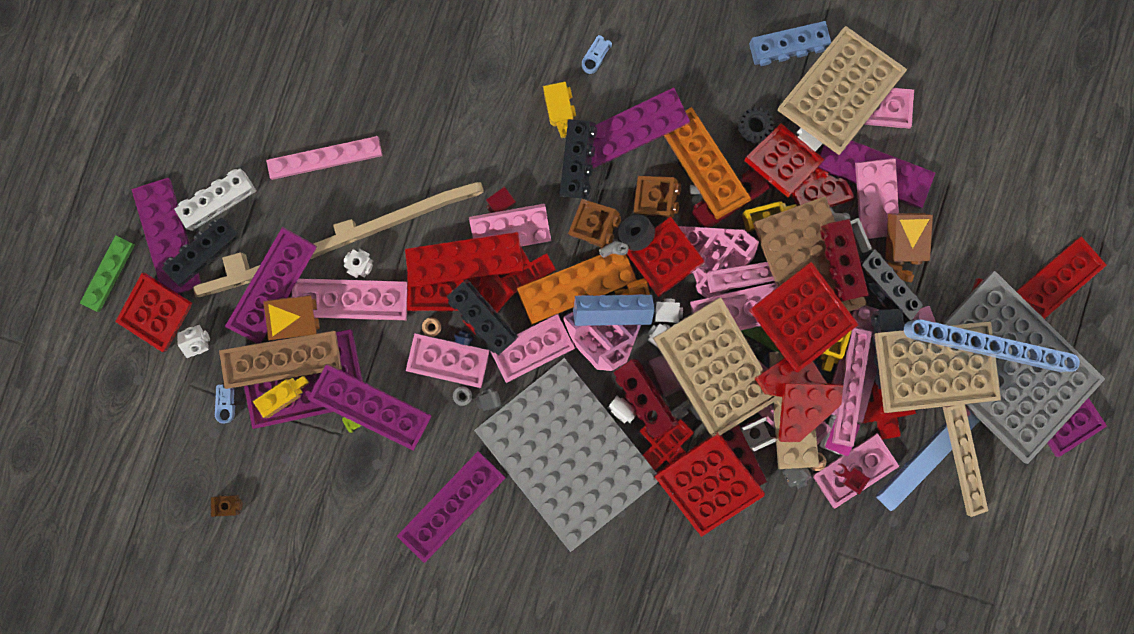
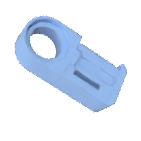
M600 35L596 37L582 60L584 72L593 74L598 70L609 47H612V43L609 40L605 41L604 37ZM593 60L596 66L593 69H588L585 66V62Z
M217 385L215 418L219 423H230L235 417V405H232L234 404L233 388L225 389L224 385ZM223 409H227L230 413L227 420H223L220 417V412Z

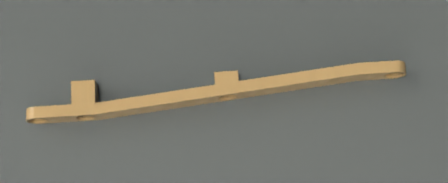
M477 182L442 192L357 227L352 219L334 224L336 235L314 243L317 248L310 259L445 205L478 196L484 193L482 184ZM241 252L223 257L227 276L194 286L195 297H204L248 284L253 279L259 266L250 269L246 255Z

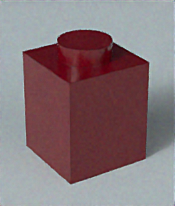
M505 186L486 199L488 204L486 208L490 213L510 210L516 206V201Z

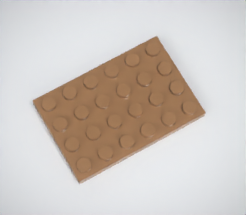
M826 196L753 223L777 287L809 262H812L834 291L836 286L834 279L830 276L831 266L825 255L826 245L820 234L821 226L835 222ZM835 238L836 245L840 247V239ZM840 257V263L845 266V259ZM845 276L844 281L849 285L850 278ZM864 297L842 302L849 312L867 305Z

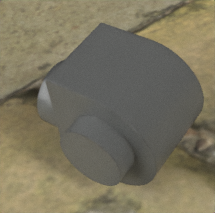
M493 389L481 392L482 396L475 398L478 408H483L484 412L502 406L498 392H493Z

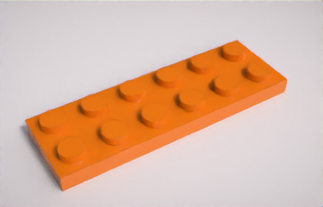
M691 107L685 110L690 123L664 135L716 219H719L749 202L751 198Z
M610 254L605 258L599 255L517 288V292L532 325L573 308L575 296L605 295L623 288L627 284L637 281L626 254Z

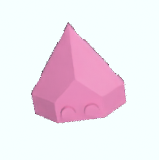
M678 226L705 261L703 265L692 272L697 282V291L705 298L722 295L729 291L723 290L710 293L706 273L749 265L755 256L759 243L745 230Z
M573 312L563 319L573 344L597 370L612 371L628 361L641 325L575 326Z

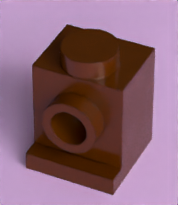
M240 495L211 497V517L236 516L242 511L243 504ZM224 503L228 504L227 510L224 509Z

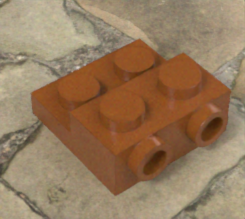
M638 176L634 214L674 218V215L679 211V203L676 202L677 195L681 193L679 181L674 177Z
M582 199L568 234L603 248L613 242L614 235L612 233L614 227H618L620 224V213L616 209Z

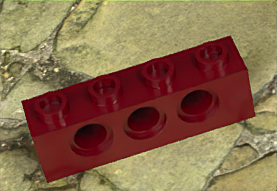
M751 169L741 175L742 179L739 180L742 185H747L750 189L748 195L751 200L749 202L770 188L763 176L756 170L753 172ZM702 200L694 206L695 209L692 215L701 228H711L749 202L716 219L714 214L709 211L707 203Z
M850 219L821 226L820 234L822 240L825 241V255L830 262V276L834 279L836 286L834 292L837 297L843 302L868 296ZM835 238L840 239V247L836 245ZM840 257L845 259V266L840 263ZM845 276L850 278L849 285L844 281Z
M638 359L630 360L613 372L616 376L617 384L625 390L627 400L635 406L637 416L645 422L649 435L658 438L679 425ZM634 378L637 380L636 388L632 386V380ZM644 394L647 396L648 399L646 404L642 402V396ZM653 411H656L658 414L656 421L652 418Z
M739 425L729 429L732 437L730 440L725 441L731 450L735 447L740 449L741 454L738 459L743 465L749 466V473L759 486L767 483Z

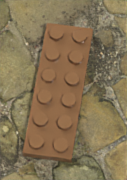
M336 331L219 350L225 389L322 373L326 363L342 370Z

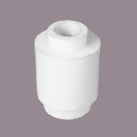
M618 396L608 407L611 410L610 413L624 424L626 421L630 423L637 415L634 412L636 408L624 398H619Z

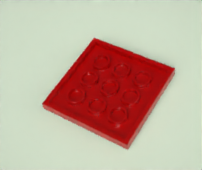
M809 262L749 309L796 373L859 325L812 262Z
M718 432L658 471L654 476L701 537L765 496V492Z

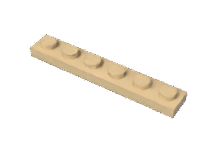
M965 404L943 406L966 512L968 516L973 517L987 512L988 507Z

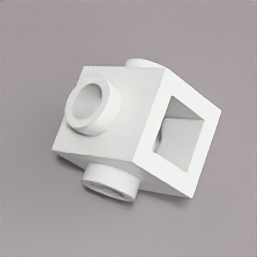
M361 249L358 252L352 250L351 253L348 252L344 258V267L348 269L347 273L356 278L358 275L365 278L366 274L368 275L373 267V260L368 258L370 254ZM357 259H359V265L355 266Z
M200 325L189 327L178 333V346L186 358L209 350V334L207 331H203Z

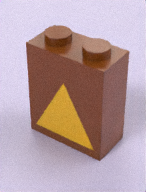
M888 213L885 259L893 261L895 265H904L906 261H910V264H922V261H930L933 215L926 213Z
M311 295L263 301L268 340L316 334V329H320L319 319L314 318L313 311L317 310L316 298L312 299Z

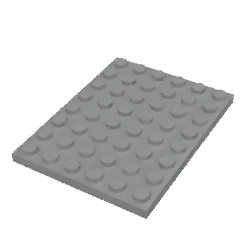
M991 271L943 325L952 326L991 322L993 336L1076 355L1080 361L1079 368L1073 372H1057L996 358L1001 400L965 404L1021 461L1028 464L1099 387L1105 378L998 273ZM1009 346L1008 351H1009V353L1011 354V353H1012V349H1011V347ZM1029 351L1027 352L1028 358H1030V352H1029Z
M565 358L474 430L570 552L658 483L654 477L657 474Z

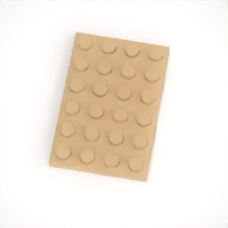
M845 26L779 106L778 111L840 155L907 69Z
M721 297L653 337L711 436L716 432L720 435L780 399L777 396L764 394L755 380V377L764 372Z
M991 322L952 325V327L993 336ZM914 329V332L917 334L919 329ZM934 329L933 336L936 338L937 331ZM904 330L875 333L884 413L1001 400L995 357L911 339L905 335ZM953 333V334H952V340L955 342V341H956V336H955V334ZM971 338V344H972V346H974V344H975V341H974L973 338ZM990 342V349H991V350H993V343H992V342Z

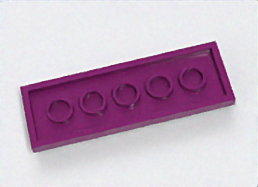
M675 88L667 90L597 124V136L594 138L593 145L595 146V155L592 157L591 162L593 169L689 124L690 120Z
M852 140L840 155L825 144H823L819 154L825 159L818 167L819 169L854 184H857L855 163L896 159L898 201L919 209L923 208L935 176V172Z
M166 178L131 189L158 281L178 294L192 290L194 286L201 284L198 273L180 288L162 269L165 266L164 262L168 258H174L179 254L178 251L183 245L190 244L184 224L174 210L178 207L171 180Z
M282 227L225 327L260 344L267 334L263 301L287 298L317 246Z
M327 363L308 400L413 451L431 418L430 414Z
M477 451L397 537L425 563L506 477Z

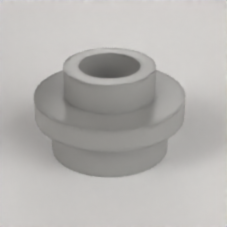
M458 387L453 393V400L456 404L465 406L471 402L472 392L467 387ZM462 392L466 394V398L464 400H461L459 398V395Z

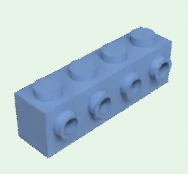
M826 21L754 37L749 45L754 65L760 64L765 66L774 60L782 62L796 55L797 57H804L809 52H824L830 45L831 40Z
M652 295L575 296L573 315L575 326L650 325L655 309Z

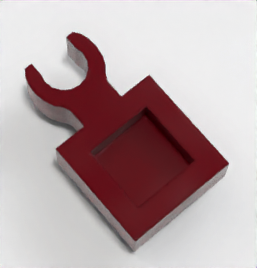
M838 463L843 468V471L838 473L833 470V473L844 477L845 479L842 484L860 495L870 478L854 467L848 471L844 464Z

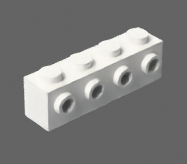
M234 169L224 179L214 181L211 187L196 192L193 198L181 201L174 210L185 228L193 231L255 193L256 189L246 173L241 169Z

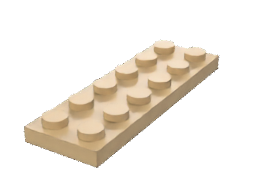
M781 352L768 353L769 366L771 367L784 358ZM780 397V399L773 402L778 469L819 467L816 428L801 442H780L778 440L782 398Z

